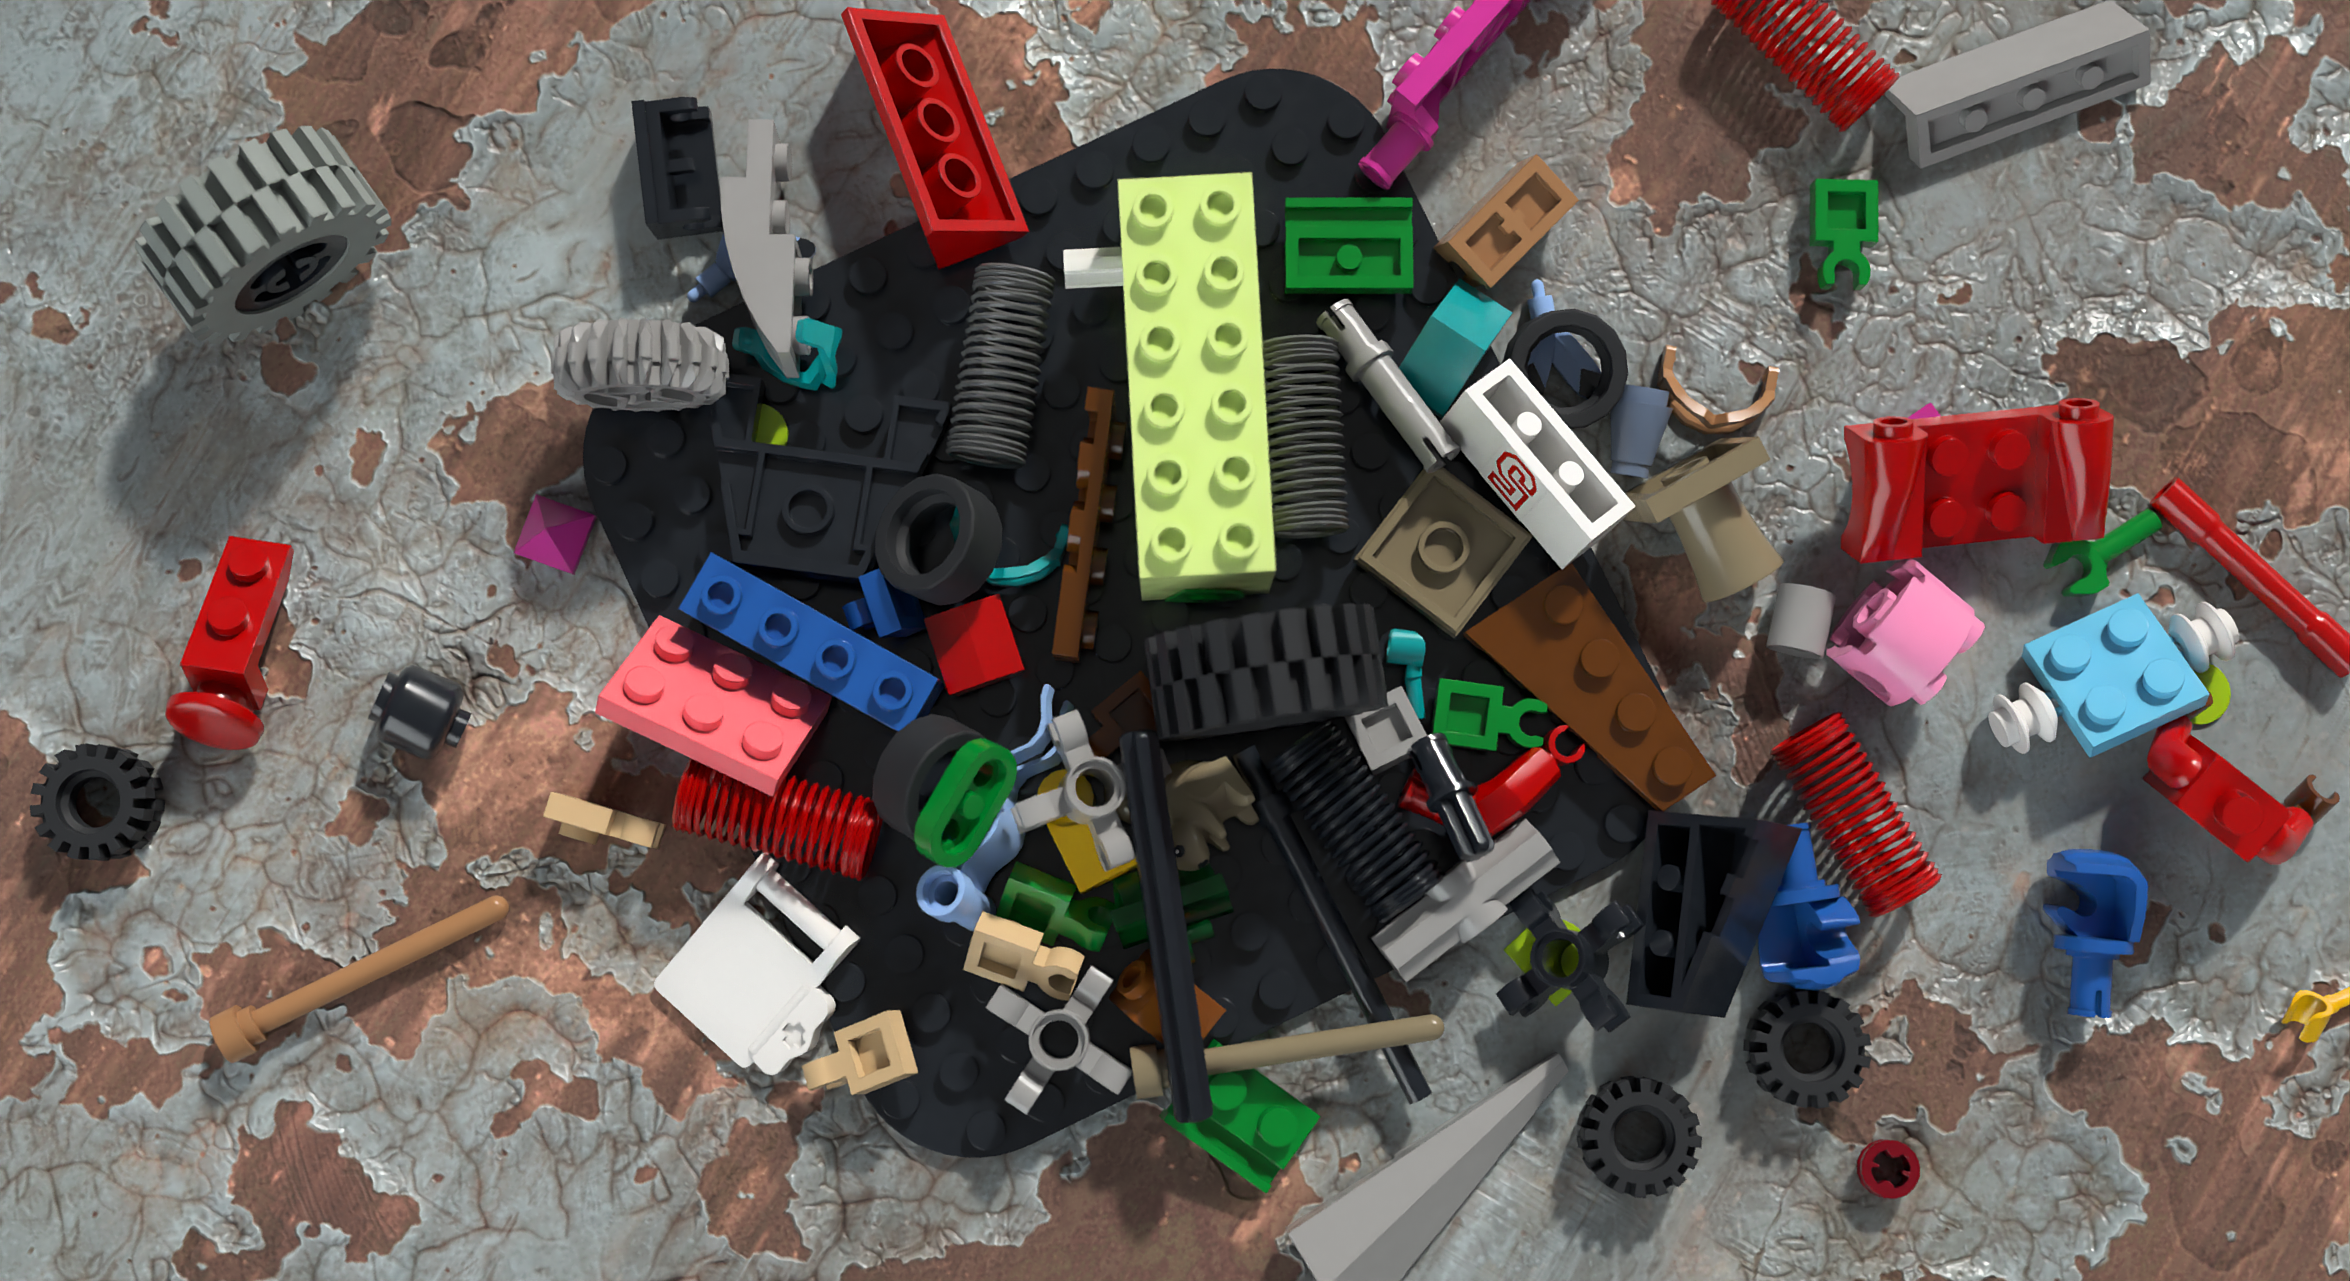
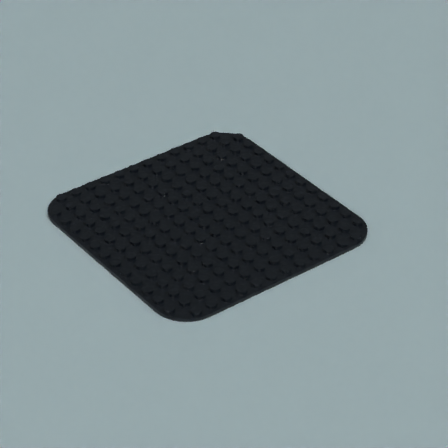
M1260 69L1236 74L1010 178V184L1029 229V232L1018 240L938 269L919 220L814 269L812 296H802V316H809L810 319L839 327L843 330L842 342L838 345L835 354L838 372L836 386L832 389L823 383L820 384L817 390H808L785 383L763 370L754 355L735 350L732 346L734 330L738 327L755 329L745 302L694 325L695 327H706L724 338L727 358L729 359V374L760 377L763 379L765 391L762 404L769 405L777 410L785 420L788 428L786 446L883 458L894 395L951 402L952 408L957 405L954 396L959 394L956 390V385L961 382L957 374L962 372L959 363L964 361L961 352L966 349L963 341L968 338L965 334V329L970 327L966 319L972 316L968 308L973 305L970 297L975 294L972 289V285H974L973 280H975V268L984 263H1008L1037 269L1054 278L1056 285H1054L1055 291L1053 292L1054 297L1048 300L1052 308L1046 310L1050 315V319L1044 321L1048 326V330L1042 333L1047 341L1040 344L1045 352L1038 355L1043 360V363L1036 366L1040 369L1041 374L1034 377L1040 385L1031 388L1036 391L1038 396L1029 399L1034 402L1036 407L1032 410H1027L1033 414L1034 419L1025 421L1032 427L1031 431L1024 432L1030 438L1028 443H1023L1029 450L1026 454L1028 459L1025 460L1027 465L1019 469L995 468L967 463L950 457L945 451L948 448L946 444L949 441L947 438L949 436L948 430L953 428L950 422L921 477L941 474L955 478L981 492L996 507L1002 524L1001 551L994 568L1029 565L1048 554L1054 548L1057 540L1056 533L1060 531L1062 523L1069 525L1074 500L1078 501L1080 489L1077 488L1079 448L1083 437L1088 435L1090 422L1088 410H1085L1088 387L1114 390L1117 412L1116 421L1127 423L1122 461L1110 459L1107 484L1118 485L1113 523L1101 522L1097 547L1108 548L1104 585H1092L1088 610L1099 611L1094 650L1082 648L1080 664L1058 661L1052 655L1064 565L1069 563L1070 556L1067 548L1060 566H1057L1042 580L1020 588L993 586L985 581L978 591L962 601L940 606L918 599L924 617L928 618L952 608L999 594L1025 669L1020 676L961 696H951L948 694L927 628L907 637L879 638L876 628L865 630L862 627L855 630L854 632L933 675L945 685L928 715L934 714L949 717L980 733L985 739L1012 751L1027 744L1037 733L1041 721V693L1044 685L1049 684L1054 689L1052 699L1053 718L1060 716L1064 701L1068 700L1074 705L1073 711L1078 710L1089 738L1101 728L1090 714L1092 709L1140 670L1149 679L1144 649L1145 639L1155 637V635L1163 632L1176 631V629L1186 626L1205 625L1206 622L1242 618L1244 615L1256 613H1275L1285 609L1297 608V610L1313 606L1330 605V607L1341 604H1355V606L1368 604L1373 606L1386 692L1402 686L1407 695L1405 683L1406 665L1386 663L1390 630L1415 631L1423 638L1426 650L1421 667V682L1426 717L1419 719L1427 735L1431 734L1436 687L1439 678L1504 687L1503 706L1512 707L1521 700L1536 699L1526 689H1522L1503 672V669L1484 651L1477 649L1462 635L1561 569L1534 536L1455 638H1452L1353 562L1360 550L1424 469V465L1361 381H1352L1345 371L1348 363L1340 352H1338L1340 355L1339 361L1333 365L1340 368V372L1334 376L1341 380L1340 384L1335 388L1340 389L1342 392L1335 399L1340 400L1342 405L1335 410L1343 413V416L1337 422L1342 423L1344 426L1337 433L1342 434L1344 439L1336 444L1345 447V450L1338 455L1343 456L1346 460L1337 467L1344 468L1346 473L1337 478L1347 481V484L1339 489L1346 491L1348 494L1344 499L1336 501H1343L1348 504L1345 510L1349 513L1347 517L1349 519L1347 523L1350 526L1349 529L1344 533L1325 537H1274L1276 571L1268 594L1245 595L1240 600L1212 603L1165 602V599L1142 600L1139 574L1124 286L1066 289L1063 250L1122 247L1118 180L1252 172L1262 342L1290 335L1327 336L1316 324L1317 319L1325 311L1330 317L1335 316L1345 329L1343 323L1330 307L1340 300L1349 299L1353 304V308L1377 340L1387 342L1394 353L1391 358L1399 368L1429 318L1456 284L1458 278L1451 264L1433 248L1439 240L1404 170L1393 181L1392 186L1385 190L1372 182L1360 169L1359 161L1366 157L1385 135V132L1372 113L1347 90L1322 77L1297 70ZM1285 198H1413L1412 293L1285 294ZM981 297L976 298L979 302L987 301ZM996 297V298L1003 299V300H1006V301H1011V302H1016V303H1021V304L1043 305V304L1037 303V302H1021V301L1008 300V299ZM991 307L1019 315L1041 316L1023 310ZM979 308L975 309L977 313L985 312ZM990 318L1018 326L1039 327L1020 321ZM976 319V320H973V322H974L975 324H982V323H984V322H981V321H979V320H977V319ZM991 330L998 333L1017 337L1037 338L1034 336L1017 332ZM971 331L973 335H984L977 331ZM990 341L1015 348L1034 349L1014 343ZM970 342V343H969V344L972 345L973 347H974V346H983V345H980V344L975 343V342ZM1491 346L1447 412L1466 389L1500 366ZM811 348L810 355H800V372H806L818 356L817 348ZM988 352L1014 359L1032 360L1016 355ZM973 353L967 354L971 358L981 357ZM972 364L966 365L969 369L979 368ZM990 364L1012 370L1030 371L1013 366ZM1265 368L1264 370L1270 371L1274 369ZM1304 370L1284 374H1310L1331 370ZM970 375L964 376L967 380H980ZM988 375V376H992V377L1000 378V379H1005V380L1019 381V382H1027V381H1023V380H1019V379H1015V378L1004 377V376ZM1267 378V379H1265L1266 382H1272V381H1275V380H1279V379H1274V378ZM1309 381L1286 385H1312L1327 383L1328 381ZM968 386L962 387L965 391H978ZM990 387L1009 392L1024 393L1017 390H1011L1006 388ZM1268 389L1266 392L1271 394L1281 390ZM1304 393L1289 396H1314L1329 393ZM960 398L965 403L976 402L968 398ZM988 398V399L997 400V401H1002V402L1021 404V403L1014 402V401H1008V400H1002V399H995V398ZM1269 400L1266 403L1273 405L1280 401ZM1308 404L1292 407H1316L1330 404ZM702 405L699 408H683L681 411L660 410L659 412L613 411L610 408H593L588 420L583 443V468L588 494L648 627L650 628L660 615L821 690L678 609L711 552L734 564L720 484L722 481L717 450L713 441L709 405ZM959 409V410H958V411L962 412L963 414H967V413L978 414V413H974V412L969 411V410H966V409ZM990 410V411H995V412H1000V413L1019 415V414L1010 413V412H1005V411ZM1274 411L1267 413L1270 416L1281 414ZM1434 414L1439 422L1443 419ZM1328 415L1303 416L1295 418H1318L1326 417ZM964 420L956 421L961 425H976ZM989 421V422L998 423V424L1012 425V424H1007V423ZM1274 422L1268 424V426H1270V427H1276V426L1284 425V424H1279V423H1274ZM1309 427L1299 429H1321L1328 427ZM1271 434L1268 437L1275 439L1287 435ZM1330 438L1304 439L1295 441L1323 440ZM1431 443L1432 447L1446 464L1443 468L1530 533L1461 450L1454 459L1449 460L1447 456L1442 457ZM1273 445L1269 448L1277 450L1289 446ZM1309 450V451H1299V452H1312V451H1325V450ZM1275 456L1270 460L1279 461L1288 458ZM1277 467V468H1274V469H1272V470H1270V471H1273V472H1282V471L1291 470V469H1285V468H1278V467ZM1276 479L1271 482L1280 484L1295 480ZM1278 490L1273 492V494L1283 495L1286 493H1292L1296 491ZM1281 501V502L1274 503L1273 505H1276V506H1285V505L1296 504V503H1294V502H1282V501ZM956 506L948 507L936 515L925 528L918 545L917 563L921 574L929 573L940 566L952 552L955 543L949 524ZM1589 548L1576 558L1572 564L1667 702L1592 548ZM877 561L871 571L879 569ZM743 569L848 629L850 627L843 606L865 597L861 584ZM832 696L828 713L787 774L786 785L789 779L795 776L798 789L799 784L806 779L809 785V792L811 786L817 782L820 787L819 796L822 789L829 785L831 789L830 800L835 790L840 788L842 792L841 804L844 796L851 791L853 795L852 811L856 798L861 794L864 799L869 796L872 800L873 776L880 756L897 732ZM1548 709L1544 714L1526 712L1519 721L1523 733L1544 737L1547 732L1561 726V724L1551 716L1552 713ZM1345 717L1334 719L1333 724H1337V729L1341 730V735L1331 743L1341 737H1347V741L1323 762L1348 746L1354 747L1353 752L1332 770L1354 756H1361L1360 761L1342 776L1344 777L1361 765L1368 766ZM1312 722L1305 725L1281 727L1260 732H1246L1231 736H1214L1205 739L1159 740L1160 748H1163L1169 765L1183 760L1210 762L1226 756L1241 776L1232 759V756L1255 745L1265 767H1267V763L1323 722ZM1566 729L1556 737L1555 747L1561 755L1568 757L1572 750L1584 742L1573 732L1570 733ZM1499 734L1495 752L1450 747L1466 781H1472L1475 787L1493 779L1529 750L1515 746L1506 735ZM1052 739L1045 747L1042 753L1018 764L1017 766L1025 764L1037 758L1043 757L1054 746ZM1585 743V753L1573 763L1558 766L1561 772L1559 780L1525 815L1491 836L1494 840L1514 824L1527 819L1544 837L1560 863L1528 887L1532 888L1536 895L1543 891L1548 896L1625 857L1645 839L1648 810L1656 811L1597 757V754ZM1120 749L1116 750L1108 758V760L1116 765L1122 764ZM952 750L937 760L925 776L919 793L918 810L925 807L951 763ZM1409 758L1376 774L1374 780L1361 792L1375 784H1381L1380 791L1367 802L1382 793L1388 794V799L1376 810L1388 803H1395V808L1385 818L1395 812L1402 813V818L1392 827L1401 822H1409V827L1401 835L1409 831L1416 832V836L1409 844L1416 840L1423 841L1422 847L1416 853L1422 850L1430 851L1428 858L1424 862L1430 859L1437 860L1438 867H1442V872H1446L1460 862L1462 859L1458 857L1443 825L1397 806L1401 795L1404 796L1401 792L1413 769H1416L1412 759ZM1063 761L1057 766L1028 778L1019 789L1017 803L1037 796L1038 788L1048 775L1065 769ZM1369 766L1367 767V771L1363 775H1361L1357 780H1355L1351 785H1353L1354 783H1356L1357 781H1359L1367 775H1373ZM1270 774L1277 790L1283 789L1284 785L1294 777L1292 776L1282 783H1277L1274 780V775ZM1086 776L1085 778L1094 789L1096 797L1095 807L1103 806L1105 803L1103 795L1104 784L1094 776ZM732 782V784H731L730 791H729V795H728V798H727V799H729L733 782ZM1300 786L1296 787L1295 789L1289 792H1286L1289 799L1291 794L1294 793ZM1307 794L1295 802L1291 801L1295 812L1290 815L1375 979L1394 969L1379 951L1371 937L1422 897L1384 923L1378 922V917H1374V912L1370 911V907L1373 904L1369 906L1365 905V902L1403 870L1364 896H1359L1361 888L1394 862L1358 886H1351L1352 881L1385 854L1352 876L1345 877V871L1375 847L1343 868L1338 867V862L1366 839L1337 858H1331V853L1357 831L1329 849L1324 848L1325 842L1344 826L1323 839H1317L1318 833L1338 816L1318 829L1311 830V823L1325 811L1308 821L1303 820L1304 814L1319 802L1317 801L1302 811H1296L1297 805L1309 795ZM1234 816L1222 823L1227 833L1225 837L1230 848L1223 852L1207 843L1210 853L1209 864L1214 870L1215 875L1223 874L1234 912L1210 920L1215 937L1191 945L1197 962L1192 964L1194 984L1226 1009L1203 1039L1204 1049H1207L1213 1039L1223 1046L1243 1043L1351 991L1268 827L1261 828L1258 822L1254 825H1247ZM882 820L871 863L865 877L860 881H857L856 878L851 879L850 876L847 878L843 877L840 870L832 874L829 867L821 871L818 864L810 868L807 861L799 865L795 858L788 862L784 855L776 859L773 852L769 854L779 864L776 870L778 874L840 930L847 925L861 938L852 951L820 985L835 1000L836 1008L833 1015L829 1018L834 1032L884 1011H901L918 1073L864 1095L880 1117L905 1138L931 1151L964 1158L998 1156L1029 1146L1136 1094L1133 1071L1117 1095L1076 1066H1073L1066 1070L1054 1071L1027 1114L1005 1101L1006 1096L1033 1057L1029 1048V1035L986 1008L1002 984L963 970L974 932L954 921H940L924 912L919 906L916 898L918 882L928 869L939 864L923 856L918 851L913 839L893 829ZM1120 820L1135 853L1132 826ZM751 823L745 834L746 840L750 837ZM763 824L756 837V846L761 840ZM1046 824L1025 832L1023 847L1013 860L995 873L984 894L994 901L997 912L1007 881L1017 861L1076 885ZM774 827L767 841L768 848L773 841ZM786 827L779 841V851L784 845ZM798 828L790 845V854L796 845ZM810 828L801 849V858L807 849ZM822 829L813 849V859L818 852ZM833 832L824 853V862L830 853ZM845 832L836 853L835 866L841 856ZM749 846L756 860L763 851L761 849L754 853L751 846ZM1138 867L1124 875L1138 871ZM1113 880L1084 895L1080 893L1077 887L1072 899L1083 900L1088 897H1099L1115 904ZM1512 901L1506 904L1508 910L1500 918L1514 912L1510 905ZM779 910L794 945L814 962L824 950ZM1112 921L1100 952L1087 950L1078 945L1074 940L1058 934L1053 946L1041 942L1040 945L1050 949L1054 947H1067L1085 956L1071 997L1092 965L1114 979L1086 1022L1089 1027L1090 1042L1121 1061L1132 1070L1130 1047L1156 1043V1049H1164V1044L1137 1025L1109 1000L1110 994L1117 987L1118 979L1124 969L1132 962L1138 960L1145 950L1150 949L1148 941L1124 949ZM1028 981L1024 992L1006 986L1045 1013L1053 1009L1064 1008L1069 1001L1049 996L1038 984ZM1056 1020L1044 1027L1041 1039L1043 1047L1049 1054L1055 1057H1067L1076 1051L1078 1034L1070 1023Z

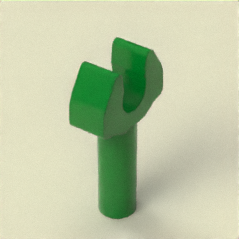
M2147 508L2105 534L2104 538H2099L2094 542L2080 540L2054 543L2049 550L2043 567L2050 569L2068 561L2070 558L2078 559L2083 566V575L2079 580L2065 587L2061 594L2064 597H2084L2095 594L2110 584L2106 573L2108 562L2160 531L2162 523L2157 514Z

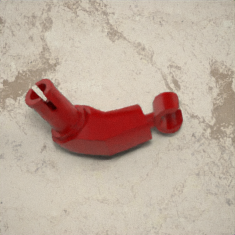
M1561 725L1550 730L1543 737L1541 748L1534 747L1527 750L1493 779L1476 786L1477 791L1473 799L1491 836L1525 815L1549 791L1561 776L1558 766L1573 763L1585 753L1584 743L1572 750L1568 757L1561 755L1555 747L1556 737L1569 726ZM1413 769L1401 792L1404 796L1401 795L1397 806L1443 825L1439 814L1429 811L1426 805L1429 799L1426 787L1420 774L1416 769Z

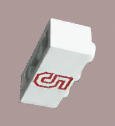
M1510 358L1466 389L1440 421V424L1452 440L1460 446L1461 451L1479 471L1480 475L1561 569H1564L1604 538L1636 507Z

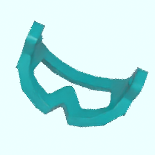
M810 318L798 320L795 334L796 340L799 343L811 346V348H817L819 352L808 370L800 372L799 378L785 377L769 355L755 329L748 327L736 328L734 330L732 346L737 351L754 355L763 370L785 383L808 390H817L820 384L823 383L832 389L836 386L838 372L835 354L838 345L842 342L843 330L842 328Z
M957 506L949 524L954 543H956L959 535L960 515ZM1062 523L1060 531L1056 533L1057 540L1055 546L1048 554L1026 566L994 568L986 582L993 586L1020 588L1045 578L1057 566H1060L1067 548L1069 525Z

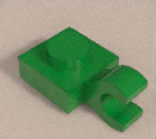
M1017 861L1009 876L995 916L1016 921L1023 926L1044 933L1041 942L1051 946L1054 945L1058 934L1074 940L1078 945L1087 950L1100 952L1113 921L1110 911L1116 909V906L1112 902L1099 897L1073 900L1072 898L1077 888L1076 885Z

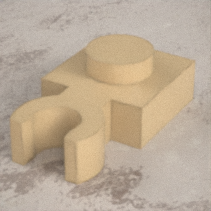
M556 792L550 793L543 817L562 822L558 834L595 845L599 834H604L645 847L659 849L666 824Z
M982 911L974 929L963 970L1022 992L1025 991L1027 983L1030 981L1038 984L1046 994L1053 998L1069 1000L1085 956L1067 947H1054L1050 949L1040 944L1044 933L1023 926L1016 921Z

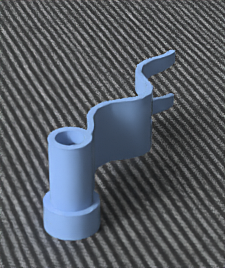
M1049 684L1044 685L1041 693V721L1037 733L1027 744L1010 751L1017 765L1042 753L1051 741L1047 725L1052 723L1053 719L1052 699L1054 689ZM1068 700L1064 701L1060 710V716L1073 711L1074 705ZM1055 746L1043 757L1017 766L1015 784L978 849L969 860L957 867L951 868L936 865L922 875L917 885L916 898L924 912L940 921H954L973 932L982 911L996 915L994 901L984 893L995 873L1013 860L1023 847L1025 832L1019 833L1010 809L1015 807L1019 789L1028 778L1057 766L1062 761Z

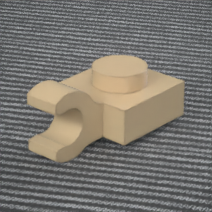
M900 1010L884 1011L834 1032L839 1051L802 1066L808 1091H813L823 1086L830 1090L848 1083L851 1095L867 1094L918 1073Z

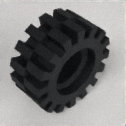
M102 744L75 745L76 751L64 749L54 755L59 763H45L39 771L40 774L47 777L45 783H33L30 794L41 795L40 805H29L31 817H42L43 823L34 828L40 837L52 839L48 844L50 848L56 852L68 853L67 857L74 859L109 861V859H122L130 856V849H142L150 842L144 835L146 832H157L161 822L154 820L153 815L155 810L165 811V800L156 799L155 791L164 788L160 778L150 777L149 773L154 770V767L148 761L137 759L139 754L131 750ZM96 778H105L116 787L120 797V806L116 816L108 824L94 828L87 825L80 818L76 807L77 797L81 788L87 782Z
M1796 989V991H1783L1775 994L1776 998L1774 1000L1764 1001L1757 1008L1760 1011L1757 1018H1750L1746 1027L1751 1030L1749 1040L1744 1039L1743 1051L1749 1052L1750 1061L1746 1062L1748 1070L1759 1079L1756 1083L1764 1091L1774 1095L1773 1098L1803 1108L1829 1107V1103L1832 1101L1841 1103L1850 1097L1847 1091L1851 1087H1860L1864 1081V1078L1859 1076L1862 1067L1869 1068L1871 1057L1865 1056V1046H1871L1870 1035L1862 1033L1860 1025L1865 1022L1859 1013L1851 1012L1848 1009L1850 1004L1842 998H1836L1831 996L1830 993L1818 990ZM1810 1022L1822 1028L1828 1036L1830 1055L1822 1068L1813 1073L1803 1074L1795 1071L1788 1064L1784 1056L1783 1044L1786 1035L1793 1027L1801 1023Z
M1625 1076L1620 1077L1621 1080L1616 1082L1608 1081L1600 1086L1602 1090L1596 1096L1590 1095L1585 1102L1588 1105L1585 1114H1579L1577 1125L1581 1126V1134L1576 1136L1578 1148L1583 1151L1584 1157L1582 1159L1587 1168L1608 1187L1621 1194L1626 1193L1636 1198H1646V1195L1654 1194L1658 1197L1667 1194V1188L1672 1185L1679 1187L1687 1180L1683 1176L1687 1169L1694 1170L1698 1159L1694 1158L1696 1147H1702V1136L1697 1135L1696 1126L1700 1125L1697 1114L1690 1111L1688 1100L1683 1095L1674 1091L1673 1087L1647 1077ZM1633 1111L1651 1113L1659 1121L1663 1132L1662 1144L1658 1152L1648 1160L1640 1162L1624 1158L1618 1151L1614 1140V1133L1618 1122L1626 1114Z

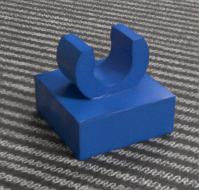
M880 569L858 577L865 597L843 606L848 625L852 631L862 627L865 630L876 628L879 638L907 637L926 629L925 617L918 598L893 587L881 574Z

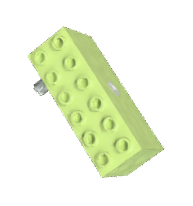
M1252 172L1118 180L1122 247L1063 250L1066 289L1124 286L1139 574L1142 600L1165 599L1183 589L1234 590L1243 592L1245 595L1268 594L1276 568Z

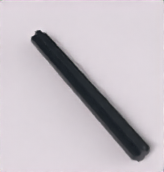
M1134 730L1122 734L1119 744L1174 1118L1179 1123H1197L1210 1118L1213 1114L1160 745L1158 734L1155 730Z

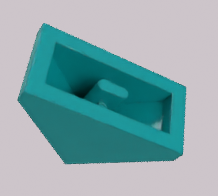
M1460 278L1431 315L1399 367L1431 412L1440 418H1443L1512 315L1511 311Z

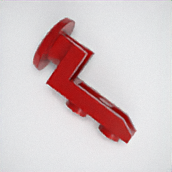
M229 536L180 662V666L193 692L174 694L168 699L165 716L167 721L185 737L213 748L243 750L256 745L263 735L264 725L259 717L253 713L254 710L261 711L268 691L258 663L289 581L294 555L291 545Z

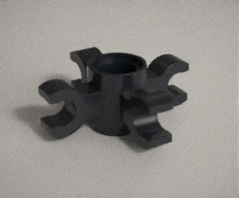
M1528 888L1510 903L1517 917L1536 938L1530 953L1532 969L1512 980L1496 993L1510 1016L1520 1012L1522 1017L1526 1018L1544 1005L1553 993L1562 988L1572 991L1579 1002L1585 1018L1596 1031L1605 1027L1607 1032L1611 1033L1630 1018V1014L1623 1003L1603 981L1609 968L1607 951L1632 937L1644 926L1630 904L1621 907L1618 901L1610 903L1595 915L1591 923L1577 932L1566 927L1557 907L1543 891L1536 895L1532 888ZM1574 944L1579 956L1578 965L1574 972L1567 976L1562 969L1561 958L1565 949L1569 945Z

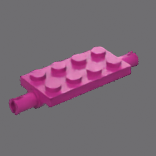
M1474 0L1467 11L1457 6L1437 28L1434 37L1438 41L1426 57L1423 58L1416 52L1406 61L1392 81L1397 87L1387 100L1392 106L1386 125L1388 132L1366 157H1363L1358 163L1362 172L1372 182L1382 189L1388 190L1392 186L1393 181L1421 150L1428 152L1434 146L1433 139L1436 137L1439 129L1440 103L1532 0Z

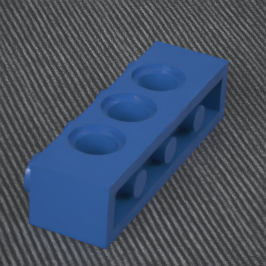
M712 552L678 608L701 623L896 732H899L912 720L927 716L945 686L933 675Z

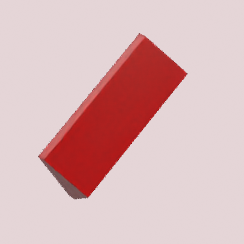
M847 7L841 13V17L938 269L1025 236L1029 229L945 15Z

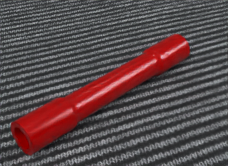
M2179 477L2173 478L2159 490L2149 503L2189 541L2200 545L2292 629L2297 639L2339 678L2350 674V633L2328 613L2319 610L2225 525L2220 515Z

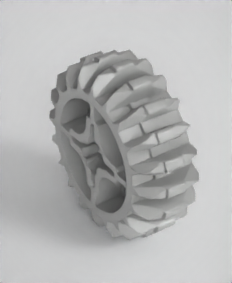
M621 317L620 320L608 321L598 319L594 323L580 322L575 326H569L560 331L559 335L554 337V352H551V374H553L554 389L557 391V394L577 405L588 404L592 408H610L613 411H681L683 408H699L702 405H710L726 394V379H729V359L727 358L724 338L706 327H695L690 322L675 323L669 319L658 321L649 320L646 317L643 319H625Z

